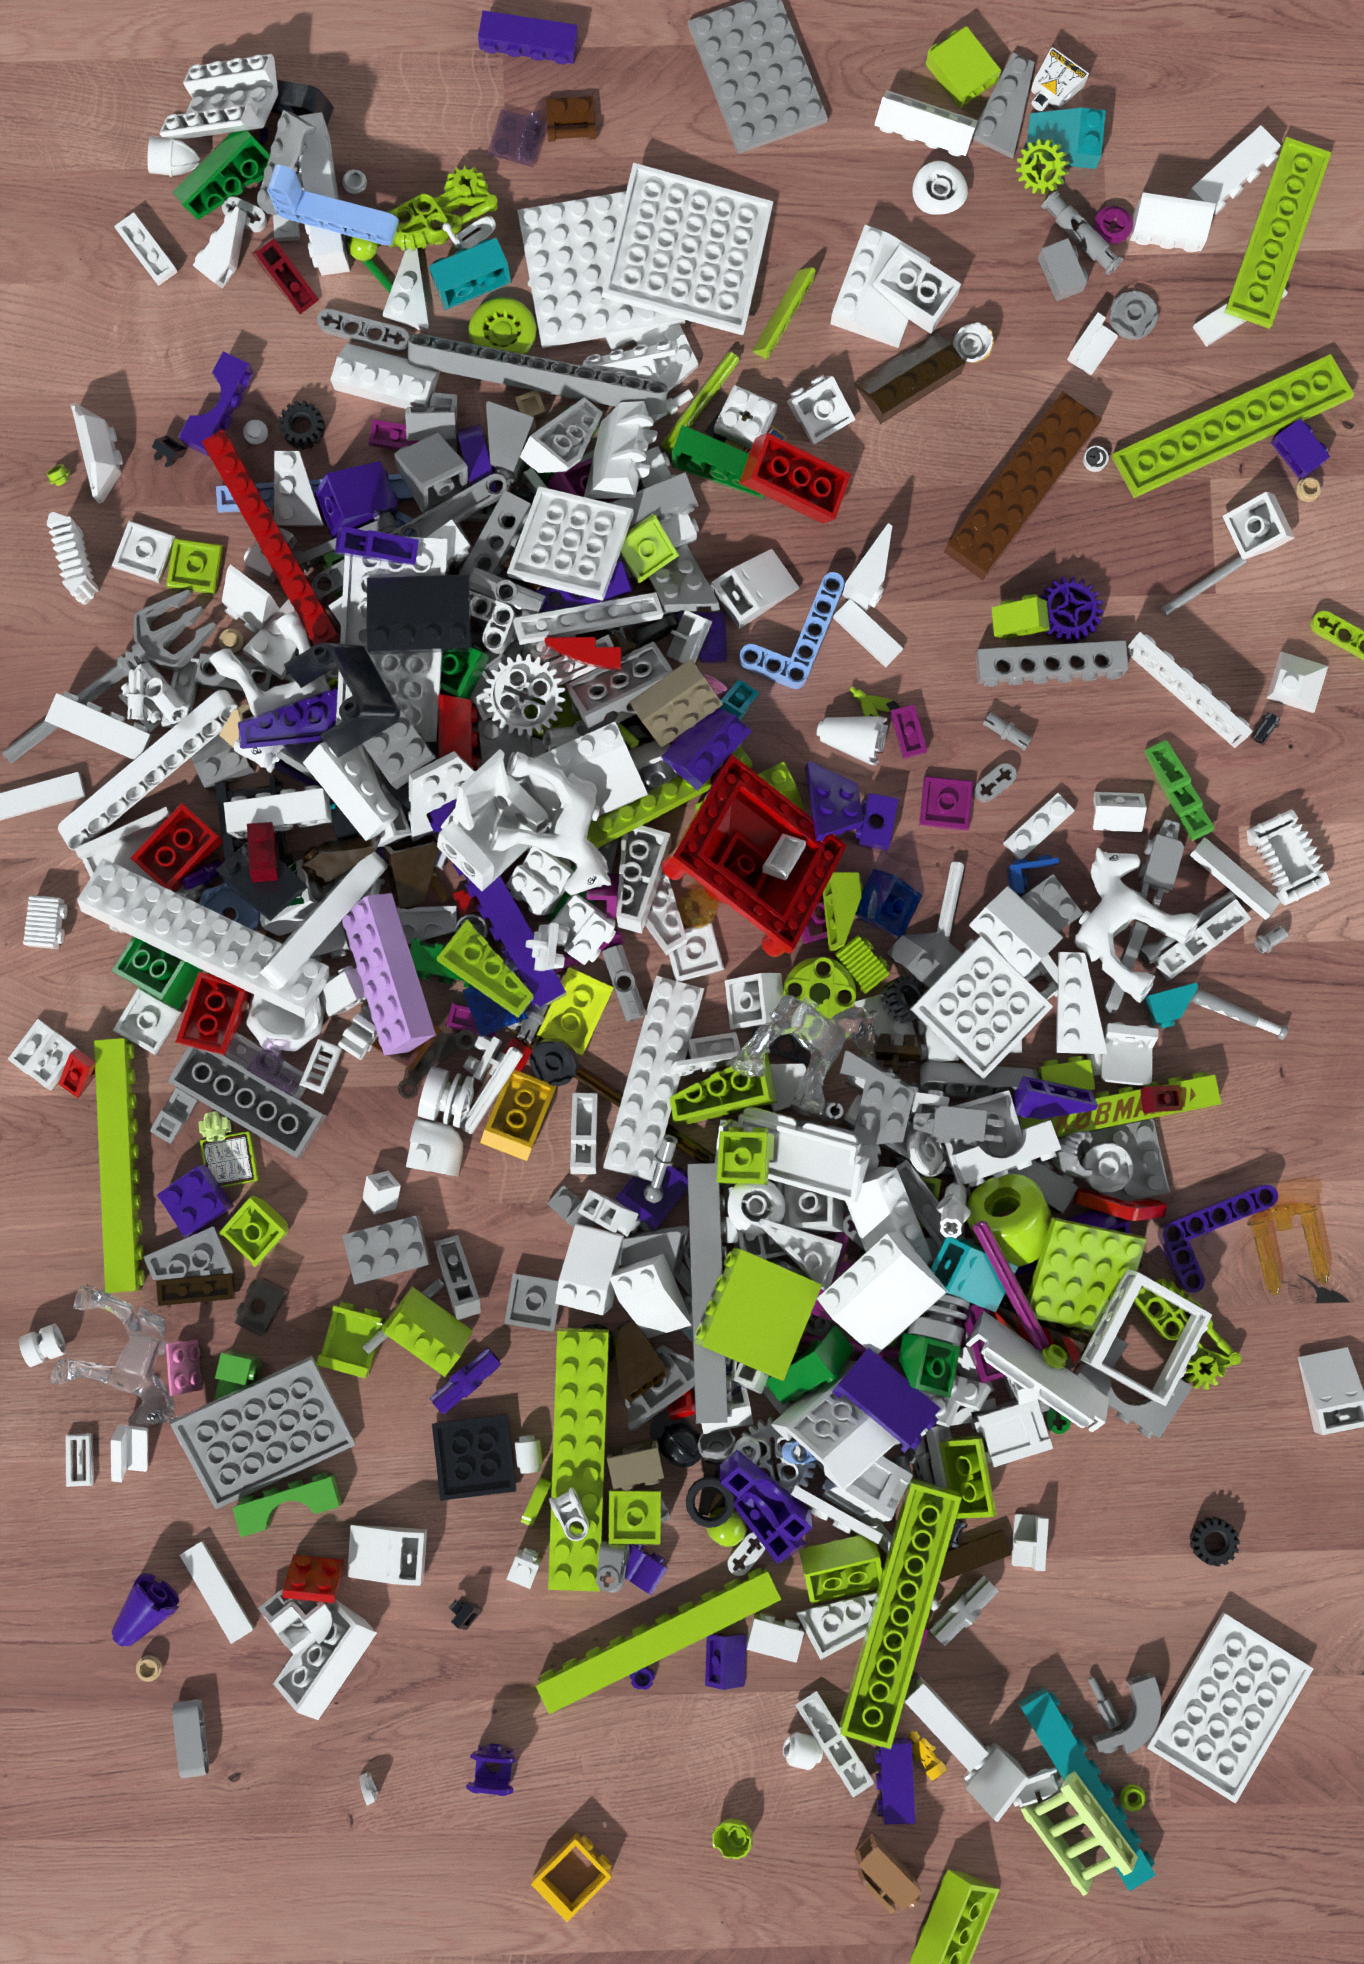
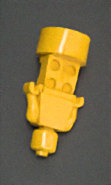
M917 1731L910 1732L909 1739L914 1743L912 1745L915 1761L921 1760L926 1769V1774L933 1781L948 1769L942 1760L940 1761L936 1758L933 1752L936 1749L935 1746L931 1745L925 1738L920 1739Z

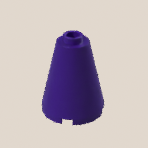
M144 1573L137 1577L112 1628L115 1643L120 1646H132L178 1610L179 1597L164 1580L158 1583L153 1580L156 1576Z

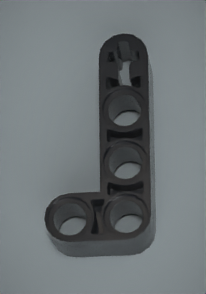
M277 80L278 96L271 112L282 114L283 110H286L297 116L322 112L326 126H328L334 106L322 91L311 85Z

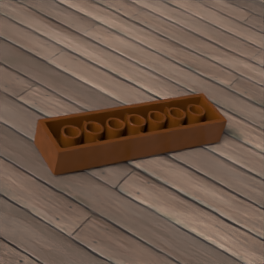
M1062 391L947 543L944 553L981 580H984L1095 433L1102 419Z

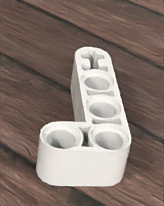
M470 591L471 618L487 624L482 638L484 645L493 653H503L508 648L515 631L513 621L514 618L518 617L516 612L507 604ZM482 603H487L486 612L477 614V607ZM503 612H510V619L505 623H501L499 620L500 615ZM495 635H501L500 644L491 646V638Z

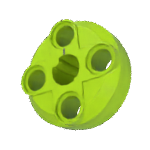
M825 957L810 958L799 963L789 973L783 989L784 1003L789 1014L799 1024L810 1029H829L843 1022L851 1013L856 1000L855 983L849 971L839 962ZM819 962L829 964L830 972L828 975L821 976L816 972V965ZM792 983H798L802 988L801 995L791 997L788 994V986ZM841 990H848L850 992L851 1000L849 1003L841 1004L838 1001L837 995ZM813 1011L822 1013L823 1022L820 1025L815 1026L810 1023L809 1015Z

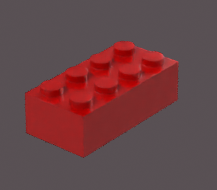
M765 433L755 438L739 483L824 524L836 519L851 474L769 433Z

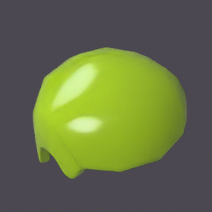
M716 1508L708 1517L719 1515L724 1508ZM734 1508L731 1517L726 1523L718 1527L706 1529L708 1536L717 1544L732 1547L739 1544L745 1538L748 1525Z
M729 1818L722 1821L712 1833V1845L714 1848L719 1849L724 1858L740 1859L745 1857L753 1847V1833L743 1820Z

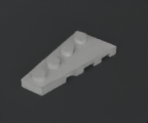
M283 110L278 121V129L271 146L268 165L264 170V179L257 195L256 206L272 215H277L267 190L274 166L284 165L296 172L298 169L295 165L300 154H305L308 147L305 143L308 135H313L316 130L315 126L286 110Z

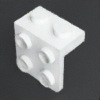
M1121 1022L1108 1023L1103 1033L1108 1054H1102L1101 1079L1105 1082L1149 1086L1152 1082V1048L1158 1039V1029L1150 1028L1147 1025L1129 1026Z

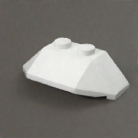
M71 403L92 496L98 503H103L121 475L120 465L123 464L120 451L116 450L114 442L117 441V435L114 427H109L103 418L77 403Z

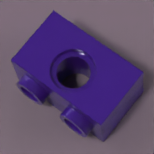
M869 793L867 800L862 799L861 807L864 822L861 828L856 829L855 838H859V846L888 851L898 804L897 798ZM872 816L879 817L882 820V826L873 827L869 822V818Z

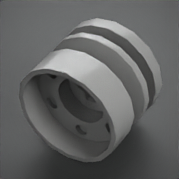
M945 1293L924 1312L923 1316H920L909 1326L908 1334L928 1337L954 1346H961L964 1329L955 1325L954 1319H967L966 1314L956 1310L957 1308L968 1310L970 1302Z

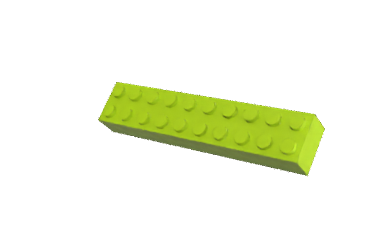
M558 1328L551 1497L557 1498L569 1492V1489L573 1487L589 1521V1530L582 1540L572 1541L566 1536L560 1521L555 1516L551 1507L548 1590L600 1591L596 1583L603 1533L609 1329ZM574 1521L570 1524L572 1532L581 1533L584 1531V1526L581 1522Z
M913 1478L905 1490L839 1724L840 1734L888 1749L892 1747L962 1499L958 1491Z

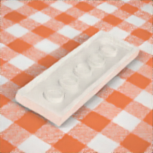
M1139 632L1128 645L1127 654L1234 748L1253 732L1249 728V723L1244 718L1235 716L1230 711L1231 708L1226 702L1218 701L1211 695L1212 691L1210 688L1194 680L1193 674L1185 667L1181 668L1178 666L1170 653L1167 651L1162 652L1156 646V642L1152 637Z

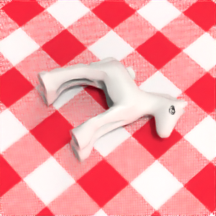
M297 612L287 613L277 620L276 625L286 639L296 644L299 655L312 647L310 637L306 633ZM230 648L222 649L209 658L220 675L236 680L241 685L254 716L331 689L324 674L302 688L294 680L292 683L275 686L263 692ZM239 738L234 742L235 752L258 763L260 767L266 768L269 773L274 769L275 762L280 760V758L276 757L277 753L286 747V745L242 749L240 748Z
M512 752L508 761L506 775L523 777L532 774L543 778L552 785L562 805L552 821L549 833H536L519 828L493 826L487 842V849L504 851L517 844L535 846L553 856L572 860L577 864V869L565 882L564 888L570 895L602 887V885H611L610 878L607 875L609 872L607 861L598 851V848L587 840L591 820L596 821L600 812V807L595 806L597 794L595 784L591 781L580 779L573 772L566 778L562 770L551 767L538 758L528 757L520 752Z
M1097 848L1096 859L1092 863L1091 877L1102 901L1092 913L1086 911L1080 918L1079 923L1082 926L1075 935V944L1077 948L1087 953L1091 961H1096L1100 958L1102 970L1110 975L1123 991L1131 994L1140 1003L1151 990L1155 976L1147 972H1134L1124 966L1115 954L1113 938L1126 929L1132 919H1137L1184 945L1196 930V923L1199 917L1192 913L1167 914L1150 904L1139 892L1125 886L1121 882L1122 876L1138 869L1141 861L1137 854L1107 853Z

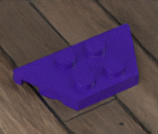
M808 761L805 766L816 841L824 840L826 835L832 833L837 836L847 830L852 831L861 828L864 819L858 784Z

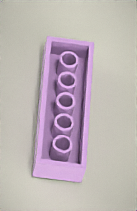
M392 893L368 895L352 907L342 919V923L346 929L350 949L354 955L357 972L362 981L364 995L369 1004L371 1018L375 1024L379 1044L382 1047L384 1056L410 1052L435 1036V1030Z

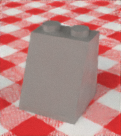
M488 401L486 411L493 474L503 476L509 487L510 485L517 487L525 466V461L520 458V455L530 435L537 431L535 419L532 416ZM496 480L497 483L503 485L502 481Z
M439 433L425 436L419 442L411 446H404L395 453V466L424 512L467 489L468 466Z

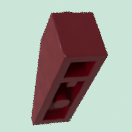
M269 238L251 252L264 272L300 315L319 301L318 297L274 238Z

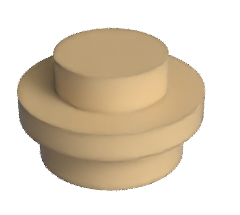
M1311 477L1303 478L1296 486L1297 496L1305 502L1316 500L1321 493L1319 482Z
M227 629L221 633L219 645L222 649L230 648L233 653H237L244 645L243 635L236 629Z
M146 1655L137 1662L136 1673L141 1680L151 1682L160 1676L162 1663L158 1657Z

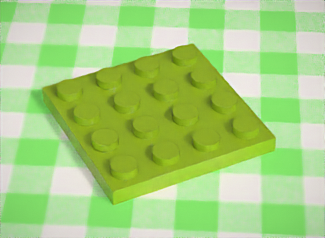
M1052 1217L1027 1295V1300L1036 1318L1096 1330L1126 1270L1130 1269L1137 1272L1147 1239L1143 1236Z

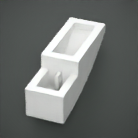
M572 1093L571 1174H596L598 1093Z

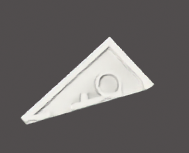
M417 248L413 252L411 249H407L403 255L384 308L383 317L427 333L429 325Z
M760 1219L759 1225L813 1281L822 1284V1290H826L831 1286L842 1248L841 1243L769 1220Z

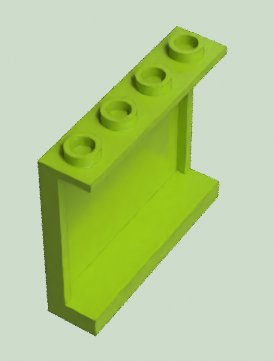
M733 1248L726 1256L724 1263L726 1268L723 1275H720L715 1283L716 1292L714 1297L706 1305V1317L703 1324H700L695 1332L696 1341L694 1344L784 1381L822 1284L747 1251Z

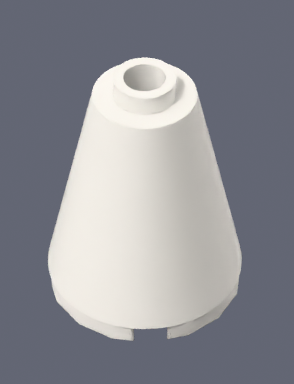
M882 716L826 717L823 722L820 721L818 724L817 736H820L821 742L869 765L876 766L880 760L876 758L877 752H883L888 725H883V723L887 721V718Z

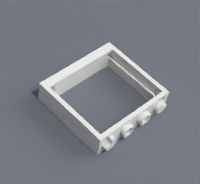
M1127 1269L1080 1360L1147 1398L1166 1406L1171 1395L1174 1396L1175 1387L1179 1379L1186 1373V1366L1191 1356L1196 1353L1198 1342L1202 1334L1208 1329L1206 1326L1212 1314L1139 1272ZM1141 1286L1191 1314L1153 1390L1102 1363Z

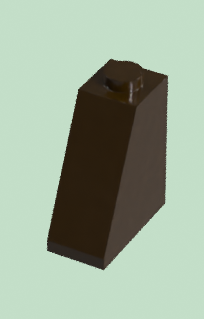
M432 834L426 835L414 842L410 839L384 846L387 864L389 865L388 872L393 899L400 909H412L425 901L439 851L437 847L438 841Z
M634 1320L625 1321L618 1326L617 1331L613 1333L621 1394L631 1403L669 1376L671 1371Z

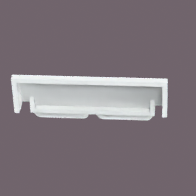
M751 1106L747 1107L739 1115L738 1121L729 1119L719 1126V1133L720 1131H729V1127L744 1128V1132H752L753 1128H767L768 1133L775 1135L773 1160H769L768 1179L852 1203L858 1201L870 1157L858 1154L861 1143L857 1142V1137L854 1134L810 1122L800 1127L797 1126V1121L792 1117ZM719 1133L717 1140L715 1163H718Z
M985 1311L979 1315L966 1342L967 1346L971 1347L979 1339L984 1341L985 1344L981 1353L984 1355L987 1363L1024 1389H1033L1038 1392L1040 1400L1081 1428L1089 1426L1088 1430L1093 1432L1106 1423L1108 1397L1065 1367L1062 1369L1049 1367L1044 1361L1042 1351L1036 1349L1031 1343Z

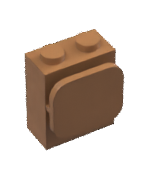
M872 1833L855 1850L858 1865L861 1867L858 1871L860 1881L888 1912L893 1914L896 1911L895 1904L904 1912L908 1907H914L921 1898L920 1894L922 1891L918 1880L881 1840Z

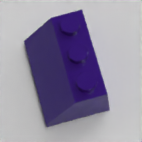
M717 708L713 713L683 732L661 758L698 791L752 731L734 714Z

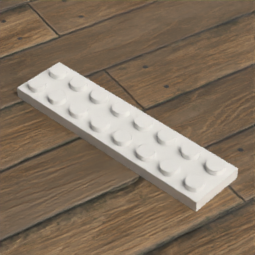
M656 976L646 1011L647 1015L644 1018L603 1168L652 1181L657 1165L654 1156L658 1155L671 1113L669 1097L676 1094L681 1077L679 1074H671L670 1068L674 1062L682 1061L686 1058L688 1051L687 1042L691 1039L704 988Z

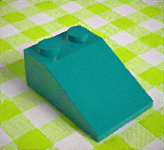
M1073 108L1030 113L1026 149H1029V142H1035L1037 145V139H1044V142L1052 139L1053 146L1060 143L1061 148L1059 151L1067 152L1063 159L1064 161H1069L1070 164L1066 166L1096 169L1102 154L1106 110ZM1049 152L1050 156L1055 159L1053 154ZM1034 154L1032 155V157H1031V159H1030L1029 162H1031V161L1033 160Z

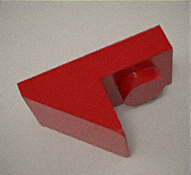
M75 1048L69 1054L58 1084L79 1098L96 1076V1062Z

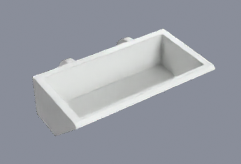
M644 401L620 402L601 421L585 490V498H635L639 478L646 477L650 472V465L642 464L647 457L645 451L648 449V444L653 443L657 438V431L650 430V426H653L654 421L649 417Z

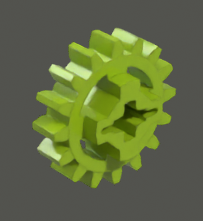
M1037 139V145L1035 142H1029V149L1021 150L1024 157L1017 158V162L1021 163V167L1017 168L1016 172H1022V176L1018 179L1019 182L1026 181L1027 183L1024 188L1030 189L1033 187L1032 193L1034 194L1039 193L1040 189L1042 194H1047L1049 189L1051 191L1057 190L1056 183L1059 185L1063 184L1062 175H1068L1069 173L1064 169V166L1070 164V162L1063 159L1067 152L1059 151L1061 148L1060 143L1053 146L1052 139H1048L1046 142H1044V139ZM1049 152L1053 154L1055 159L1050 156ZM1034 154V158H1033V160L1031 161V163L1029 164V161H1030L1032 155ZM1040 164H1045L1046 169H1040ZM1055 169H1056V173H1055L1054 177L1052 178L1051 175H1052V173H1053V172L1055 171Z

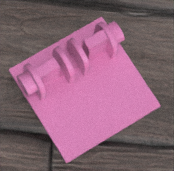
M198 1339L166 1344L170 1396L202 1390Z

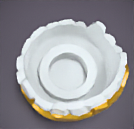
M978 322L962 327L956 333L953 346L964 361L978 363L987 358L991 353L994 337L991 329L987 328V326Z

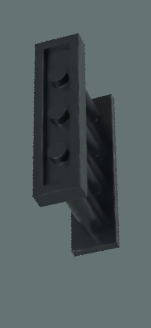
M269 775L270 785L241 790L230 789L225 782L215 783L225 860L242 847L248 839L240 840L227 833L224 803L231 802V798L245 796L248 799L255 798L256 794L259 793L281 794L280 791L284 790L282 781L278 782L275 775ZM277 831L275 842L279 846V859L288 867L294 862L292 854H288L285 831Z

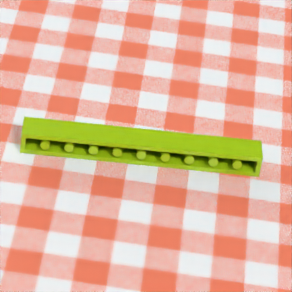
M125 1038L94 1040L105 1293L140 1291L141 1285L145 1283V1274L140 1268V1260H143L144 1250L143 1246L139 1245V1235L142 1234L143 1227L141 1219H138V1209H141V1196L137 1194V1184L140 1183L139 1169H136L139 1147L138 1144H135L134 1134L138 1132L137 1119H134L133 1109H136L137 1106L136 1095L132 1094V1084H135L136 1080L135 1070L131 1069V1059H134V1046L130 1044V1040Z
M755 1568L747 1573V1578L738 1581V1578L725 1583V1588L718 1592H715V1590L708 1591L701 1596L702 1600L694 1604L692 1601L686 1602L678 1607V1612L669 1615L668 1612L655 1618L656 1623L649 1626L642 1624L632 1630L633 1634L625 1638L622 1635L617 1636L609 1641V1646L600 1649L599 1646L585 1653L587 1657L579 1661L573 1658L562 1664L563 1668L556 1672L553 1669L544 1672L539 1676L540 1680L537 1681L536 1688L548 1713L551 1714L780 1601V1594L768 1569Z

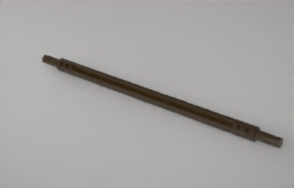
M502 1015L497 1023L517 1036L522 1027L517 1026L514 1030L503 1025L505 1016ZM535 1034L531 1044L525 1043V1038L519 1041L533 1050L535 1045L543 1039ZM579 1064L578 1072L574 1078L620 1108L623 1093ZM667 1124L665 1135L676 1137L678 1140L677 1147L702 1164L715 1163L716 1155L714 1153H711L670 1124Z

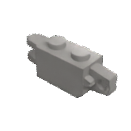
M1167 819L1163 821L1158 834L1152 840L1148 839L1144 850L1147 858L1145 864L1141 863L1137 877L1140 878L1139 885H1141L1139 893L1144 899L1147 898L1148 888L1156 890L1152 905L1157 909L1160 906L1163 893H1169L1173 889L1185 848L1182 842L1178 841L1180 823Z
M940 1106L933 1113L914 1114L913 1129L929 1133L930 1137H937L936 1142L951 1144L952 1139L962 1140L961 1145L977 1147V1142L981 1143L984 1141L1003 1143L1002 1136L985 1134L986 1125L998 1128L1005 1126V1121L987 1119V1111Z

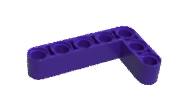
M1258 1185L1168 1221L1159 1227L1157 1233L1159 1241L1180 1288L1182 1287L1186 1292L1195 1293L1202 1290L1205 1285L1204 1275L1189 1240L1272 1207L1278 1201V1192L1273 1186ZM1263 1189L1269 1194V1199L1266 1203L1261 1202L1259 1199V1193ZM1239 1199L1244 1200L1246 1208L1242 1213L1236 1209V1202ZM1216 1208H1219L1223 1213V1217L1219 1222H1216L1212 1215ZM1193 1217L1197 1218L1200 1223L1196 1231L1191 1230L1189 1222ZM1169 1227L1175 1228L1177 1233L1176 1238L1172 1241L1166 1237V1231ZM1180 1250L1186 1254V1261L1183 1264H1179L1176 1261V1254ZM1190 1274L1196 1277V1284L1192 1288H1189L1186 1284V1278Z

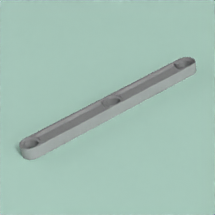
M492 474L389 534L404 536L408 530L413 529L417 532V537L426 538L450 520H453L456 525L498 501L504 490L508 491V483L503 476ZM495 480H500L503 482L502 490L497 493L490 490L491 483ZM345 559L319 573L314 578L313 587L319 595L330 597L343 590ZM322 579L331 580V588L328 591H321L319 589V583Z

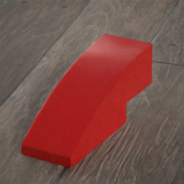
M595 637L545 638V645L574 662L600 669L622 670L621 647H596Z

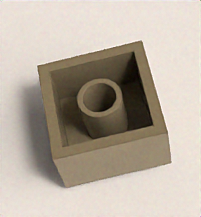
M658 1438L608 1448L607 1462L613 1489L619 1488L620 1491L633 1489L634 1485L639 1483L654 1485L664 1478V1466Z

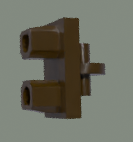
M881 1033L878 1044H874L873 1047L876 1059L884 1060V1067H892L893 1074L899 1075L900 1068H909V1061L921 1062L922 1054L916 1035H903V1045H894V1035Z

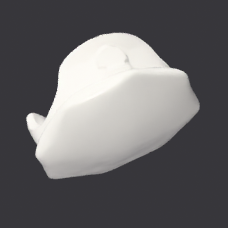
M252 994L246 1023L264 1050L298 1051L307 1042L321 1033L325 1007L319 995L308 1016L304 1019Z

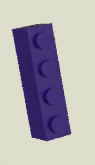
M482 10L478 33L479 48L491 54L499 52L506 53L512 57L525 56L537 61L545 59L555 61L558 64H574L578 42V26Z

